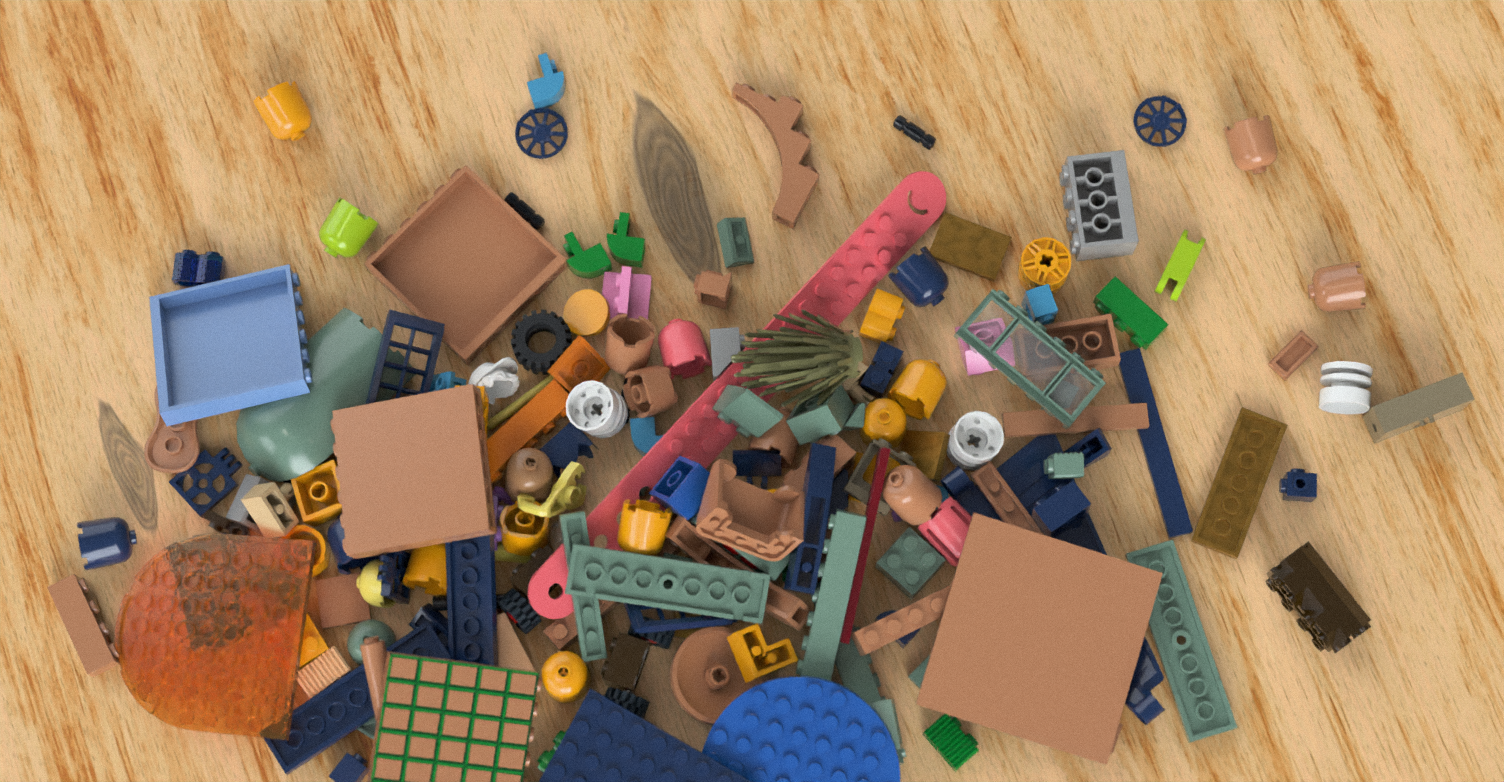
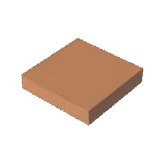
M361 572L315 580L321 623L324 630L357 624L364 620L372 619L370 604L363 599L356 584L357 577Z

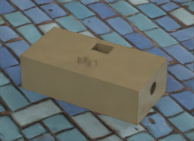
M1462 372L1375 405L1363 416V420L1375 444L1462 411L1474 400V396Z

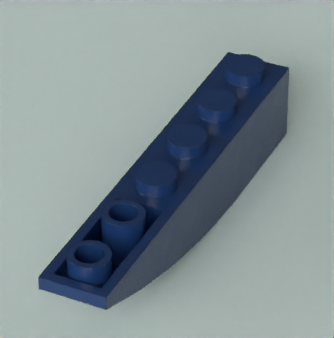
M811 443L802 490L805 492L803 541L790 553L784 589L808 594L815 593L828 522L836 447Z

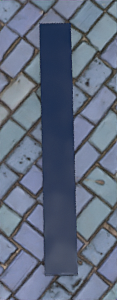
M1140 348L1121 352V361L1118 366L1129 404L1147 403L1149 428L1137 429L1168 539L1191 534L1193 529Z

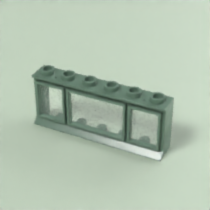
M992 289L954 334V337L956 339L961 338L970 346L969 349L975 354L979 353L988 361L989 366L993 369L997 368L1007 377V380L1012 385L1016 384L1026 393L1025 395L1030 400H1035L1045 408L1044 411L1048 415L1057 418L1064 424L1062 427L1068 429L1106 384L1102 380L1104 376L1095 368L1090 370L1083 364L1085 360L1075 352L1071 354L1065 349L1066 344L1058 337H1050L1046 333L1047 328L1038 321L1032 322L1027 317L1029 314L1019 305L1014 307L1008 302L1010 298L1001 290L996 292Z

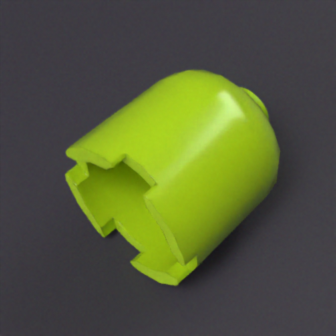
M339 198L319 230V238L326 246L324 251L336 258L338 254L343 257H353L361 250L379 223L371 217L360 213V210L352 204Z

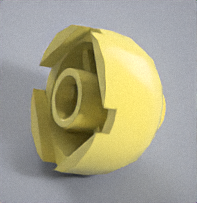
M380 559L368 562L362 569L361 574L358 575L356 581L357 588L360 590L363 599L372 606L380 608L393 607L396 602L380 595L382 583L377 581V575H382L378 568L379 565H383V562ZM393 582L392 592H394L395 582Z

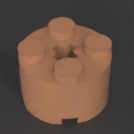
M655 364L629 371L625 375V378L628 377L627 384L623 385L624 397L631 411L635 410L639 414L636 415L638 418H645L669 411L673 404L677 403L678 395L673 389L671 372L667 366L662 367Z

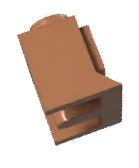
M706 269V272L702 271L701 275L697 274L694 282V294L697 295L698 303L726 310L732 288V272L723 276V273Z

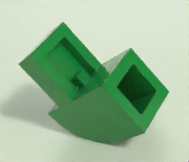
M620 212L619 220L615 219L613 233L615 234H607L610 254L622 265L642 268L646 248L645 239L628 236L631 222L630 213Z
M573 231L564 235L566 243L563 244V247L568 257H571L566 260L567 265L575 275L585 279H592L613 270L612 264L601 243L583 251Z

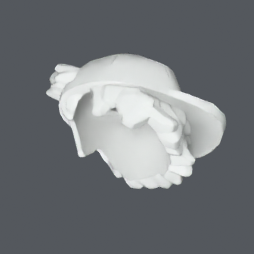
M510 357L502 358L495 364L484 363L473 371L468 385L485 386L490 404L495 403V398L513 396L520 383L518 376H516L518 371L517 363Z

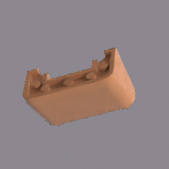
M719 458L711 467L696 519L697 533L767 561L783 559L803 541L805 492L790 485H785L774 493L734 478L736 466L728 460Z

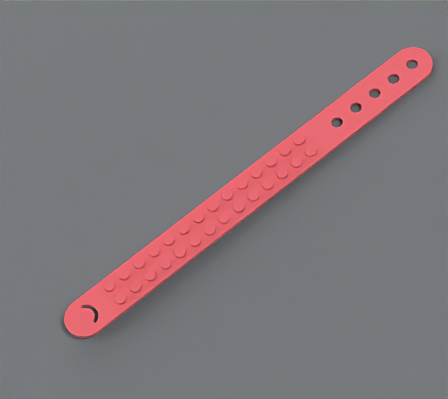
M917 171L907 175L778 312V315L793 319L789 316V313L821 325L803 315L801 311L803 309L816 317L817 315L822 316L838 327L940 217L946 205V191L941 180L934 174L925 171ZM909 191V201L911 205L917 210H927L925 214L919 215L911 210L908 204ZM775 317L763 328V330L780 331V327H786L822 335L776 319ZM754 338L752 341H766L774 339ZM746 347L743 351L750 350V349H759V348H747V347ZM732 362L588 515L586 523L590 546H594V540L597 536L604 535L607 538L605 548L623 551L617 542L619 529L617 515L622 511L624 501L629 499L630 504H636V499L641 500L639 498L640 490L646 486L652 490L679 456L697 462L706 469L738 434L736 431L737 427L734 424L730 423L728 425L717 418L719 414L712 409L726 386L733 385L747 388V386H741L743 382L759 380L760 377L770 375L735 377V373L741 372L744 369V363L751 362ZM787 381L749 390L759 397L767 388L786 383ZM776 392L761 396L760 398L767 403ZM651 496V498L648 500V501H650V502L660 504V503H659L655 498H653L652 496ZM660 504L659 509L666 511V508ZM563 543L534 573L528 585V599L532 608L539 615L549 619L564 618L574 611L571 595L565 594L568 571ZM557 583L561 586L562 593L558 598L552 599L548 591L551 585Z

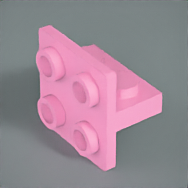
M622 266L621 273H604L602 295L609 302L610 319L617 315L628 314L627 318L638 319V316H642L648 320L651 275L633 274L632 267Z

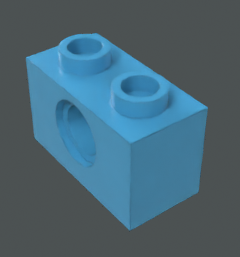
M1049 284L1025 291L1021 304L1023 309L1029 314L1027 317L1032 322L1038 321L1042 325L1054 323L1058 308Z

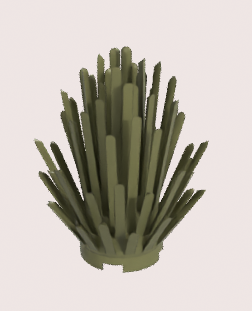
M803 309L801 310L803 315L821 325L789 313V316L793 319L773 314L776 319L822 335L786 327H780V331L756 329L758 333H745L747 337L774 340L740 341L747 348L759 349L737 352L738 354L731 356L733 363L751 362L744 363V369L741 372L735 373L734 376L756 377L770 375L760 377L759 380L743 382L741 386H747L748 389L794 380L767 388L759 397L785 390L788 393L826 378L781 404V407H784L801 398L797 402V406L825 389L819 394L818 399L820 400L817 403V406H819L847 379L856 378L861 372L857 371L858 362L863 361L862 345L859 337L853 336V330H842L822 316L817 315L816 317Z

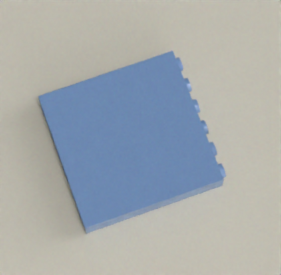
M290 264L149 297L159 413L166 426L310 393L309 383L313 382L310 368H307V363H310V356L307 348L304 347L308 340L305 329H302V325L305 324L304 314L299 306L303 305L301 293L297 291V287L300 286V279L297 272L293 273Z

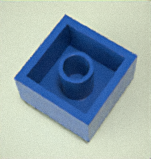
M679 456L649 494L664 508L671 509L673 514L689 520L700 509L710 473L699 463Z

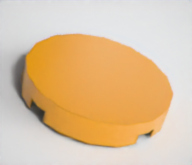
M592 289L580 290L567 300L563 313L564 321L568 324L570 331L581 337L595 336L606 328L610 320L609 302L602 294Z

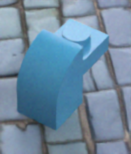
M547 53L538 55L544 77L527 82L535 109L553 106L562 98L565 92L566 84L563 71H557L554 59L549 60Z
M654 417L630 419L631 437L634 447L642 456H645L663 435L656 436Z

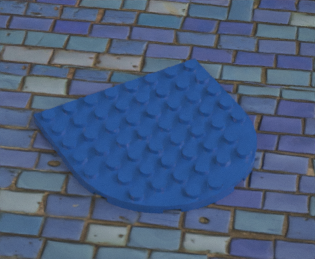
M779 677L755 685L743 692L717 718L702 750L703 754L752 782H901L899 755L892 735L880 715L866 701L860 698L857 693L843 685L819 677Z

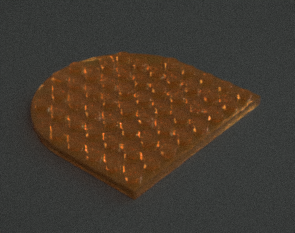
M209 533L195 535L193 538L179 543L175 542L153 556L134 577L136 580L128 594H125L116 621L115 647L120 654V673L135 700L148 713L168 725L181 729L289 741L317 542Z

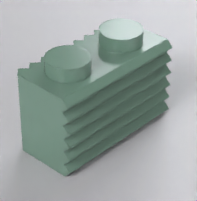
M1070 452L1049 455L1043 462L1044 474H1048V479L1084 477L1083 453Z

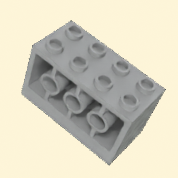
M1124 150L1068 156L1065 165H1062L1059 180L1061 187L1065 186L1063 206L1069 212V217L1066 218L1067 231L1072 232V240H1070L1071 254H1075L1076 261L1133 255L1139 240Z

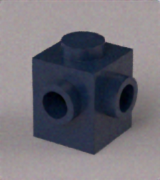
M1291 469L1290 472H1287L1279 482V493H1283V500L1313 502L1317 498V473H1305L1304 469Z

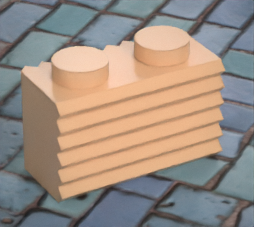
M333 646L295 673L294 677L311 699L353 670L340 651Z

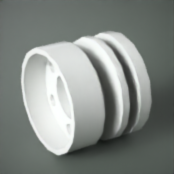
M1349 361L1328 362L1321 366L1320 373L1323 376L1320 378V383L1326 386L1319 392V408L1321 410L1336 414H1362L1371 409V393L1365 390L1372 385L1370 377L1372 376L1373 369L1370 366Z
M591 380L580 383L570 392L566 402V414L570 422L578 429L597 438L612 437L623 428L627 420L628 409L624 398L601 382Z
M973 411L966 413L949 431L950 438L946 453L952 463L956 466L959 465L961 469L969 471L978 470L999 453L1004 441L1001 424L987 412Z

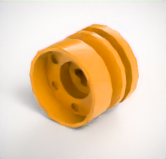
M1042 237L1030 242L1025 247L1018 265L1017 275L1020 284L1026 291L1049 284L1052 294H1055L1063 287L1071 269L1069 250L1062 242L1054 238ZM1042 260H1043L1045 263H1048V262H1049V263H1050L1049 267H1047L1046 264L1041 265Z

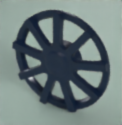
M1162 95L1145 99L1137 107L1133 123L1136 133L1144 142L1156 147H1165L1174 144L1182 137L1186 129L1187 118L1180 103ZM1161 101L1160 111H1157L1151 102ZM1165 102L1174 106L1167 113L1164 112ZM1148 105L1153 114L1149 115L1141 112V109ZM1175 111H1179L1181 118H1170V115ZM1138 116L1149 119L1150 122L1138 126ZM1182 123L1181 131L1178 132L1170 124ZM1151 127L1153 130L1147 139L1140 130ZM1166 129L1176 136L1169 142L1166 139ZM1156 132L1161 133L1162 143L1151 141Z
M550 108L531 109L517 122L515 138L517 145L526 155L536 159H546L558 154L563 149L568 138V128L564 118ZM537 113H545L541 124L535 116ZM549 114L557 118L551 124H546ZM531 116L535 126L532 127L523 122ZM559 123L562 124L564 132L551 131ZM521 127L531 131L530 134L519 136ZM551 136L563 137L561 145L558 146L551 139ZM533 138L529 147L525 149L521 141ZM548 142L556 150L545 154V143ZM536 143L541 146V155L531 153Z

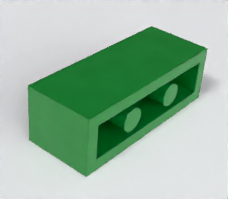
M1116 276L1095 296L1093 301L1095 309L1102 315L1111 314L1114 326L1121 332L1125 331L1131 337L1132 343L1138 348L1143 347L1147 350L1169 325Z

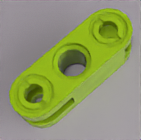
M1184 229L1154 291L1161 295L1169 278L1177 281L1170 297L1175 302L1206 241L1203 237L1198 244L1188 240L1187 234L1189 231Z

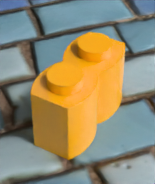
M876 289L860 328L859 336L879 344L882 341L887 343L888 340L892 342L897 328L893 327L896 318L901 320L906 306L902 305L904 299Z

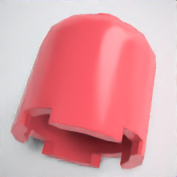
M674 319L660 331L658 345L663 366H667L670 369L671 379H674V375H682L683 379L695 377L705 372L704 367L706 365H712L702 331L696 323Z

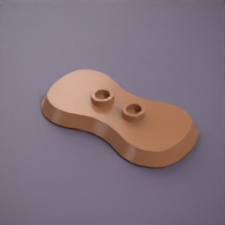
M156 386L154 400L157 419L155 427L145 444V459L147 464L156 471L163 473L184 472L193 466L199 455L198 419L166 426L159 413Z

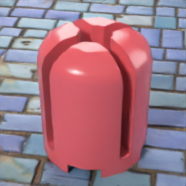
M949 497L941 503L940 508L931 515L932 518L929 521L919 525L918 530L951 566L957 567L972 516L957 500Z

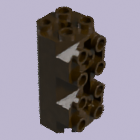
M1309 541L1283 559L1278 566L1273 567L1267 572L1268 579L1265 580L1267 586L1272 592L1279 594L1282 598L1281 603L1287 611L1291 612L1294 609L1298 613L1297 624L1304 632H1309L1313 637L1312 643L1319 651L1325 649L1328 652L1333 650L1334 653H1337L1352 641L1349 638L1350 636L1355 639L1371 627L1368 623L1371 621L1369 616Z

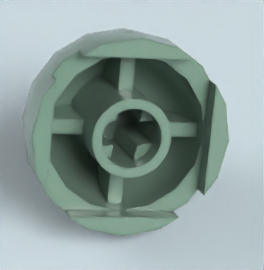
M375 619L364 620L356 624L350 631L347 639L348 653L359 666L363 664L360 645L364 643L365 638L379 636V640H385L386 648L396 642L393 630L384 622Z

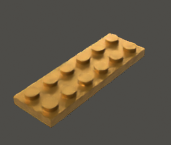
M1244 407L1240 409L1191 542L1231 558H1238L1288 426L1287 424Z

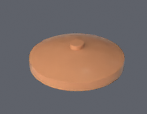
M707 627L691 634L678 646L670 665V685L676 701L690 717L710 726L714 725L724 709L739 695L755 685L767 681V675L745 683L727 640L728 636L737 631L727 627Z

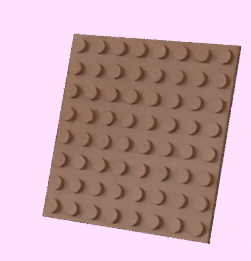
M973 513L916 705L1107 765L1163 573Z

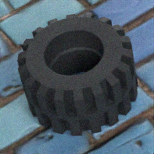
M534 310L531 311V316L525 314L522 316L523 320L521 322H516V329H513L511 333V345L517 361L520 365H523L524 369L527 371L532 370L533 374L538 375V372H542L543 375H548L547 371L572 344L573 339L568 324L565 323L561 316L558 318L557 314L552 311L548 314L547 310H541V313H537ZM538 332H549L556 337L554 347L546 353L531 351L528 347L529 340Z

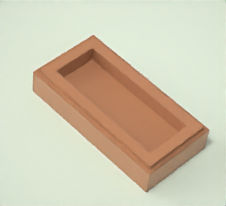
M1301 330L1267 365L1285 381L1319 346Z

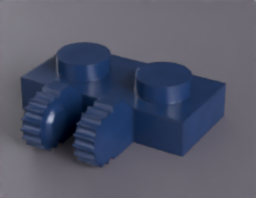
M733 450V464L736 466L735 476H747V483L754 485L752 476H762L761 488L767 490V476H781L780 450Z

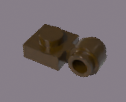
M209 509L207 510L204 518L210 521L209 527L219 532H222L223 528L228 530L229 538L238 544L245 543L249 539L250 531L246 526L239 523L236 524ZM242 530L241 536L237 537V532Z

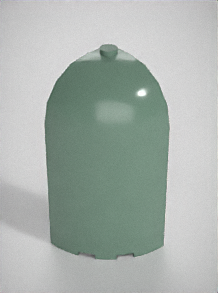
M343 308L308 340V343L304 344L310 356V363H307V368H310L313 382L309 383L310 393L240 410L236 423L237 442L245 459L250 464L249 470L255 476H262L268 480L282 482L297 478L311 471L334 452L335 433H333L330 423L331 419H333L332 411L366 404L382 334L374 326L371 329L367 328L363 323V318L351 310ZM389 348L386 361L403 365L405 357L398 350L393 352ZM384 367L381 382L398 386L402 371ZM406 372L403 386L416 374ZM379 387L376 402L389 400L397 391Z

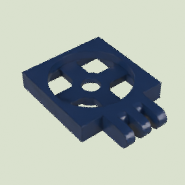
M227 447L214 457L204 450L198 455L196 462L191 468L178 473L169 481L201 518L205 516L208 509L212 510L239 486L231 476L243 464L237 461L234 465L230 466L236 460V457L231 454L224 459L230 453ZM201 464L214 466L206 474L200 473L195 468V466ZM188 474L193 479V486L184 492V479ZM222 474L225 486L218 493L213 487V481ZM202 479L208 481V485L205 488L199 486V481ZM200 493H206L211 499L208 504L203 505L196 504L192 500Z
M403 550L386 553V556L380 555V561L383 562V565H379L378 571L382 572V575H377V581L382 583L381 596L399 604H409L411 589L402 582L411 554ZM397 555H398V556H399V557H398V564H397V567H396V560H397ZM393 582H395L394 592H392Z

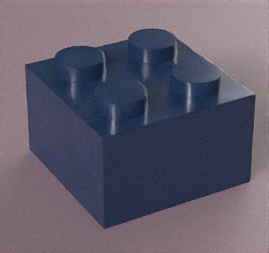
M1071 481L1069 484L1063 482L1053 490L1055 493L1048 499L1044 496L1034 503L1035 508L1032 510L1031 517L1045 536L1056 538L1087 516L1091 503L1074 481Z

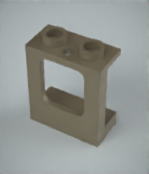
M882 438L878 441L873 439L842 491L867 505L871 485L863 480V474L880 448L891 449L893 445ZM892 449L890 450L889 457L898 461L901 465H917L912 462L913 457L903 451L897 453ZM881 492L877 512L885 516L891 507L884 500Z

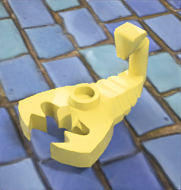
M571 461L559 477L557 483L553 485L546 502L541 506L533 504L535 502L534 497L521 493L517 496L518 507L522 511L540 517H552L566 509L571 510L583 505L587 486L581 484L576 486L575 478L580 479L581 473L586 474L585 469L581 464Z

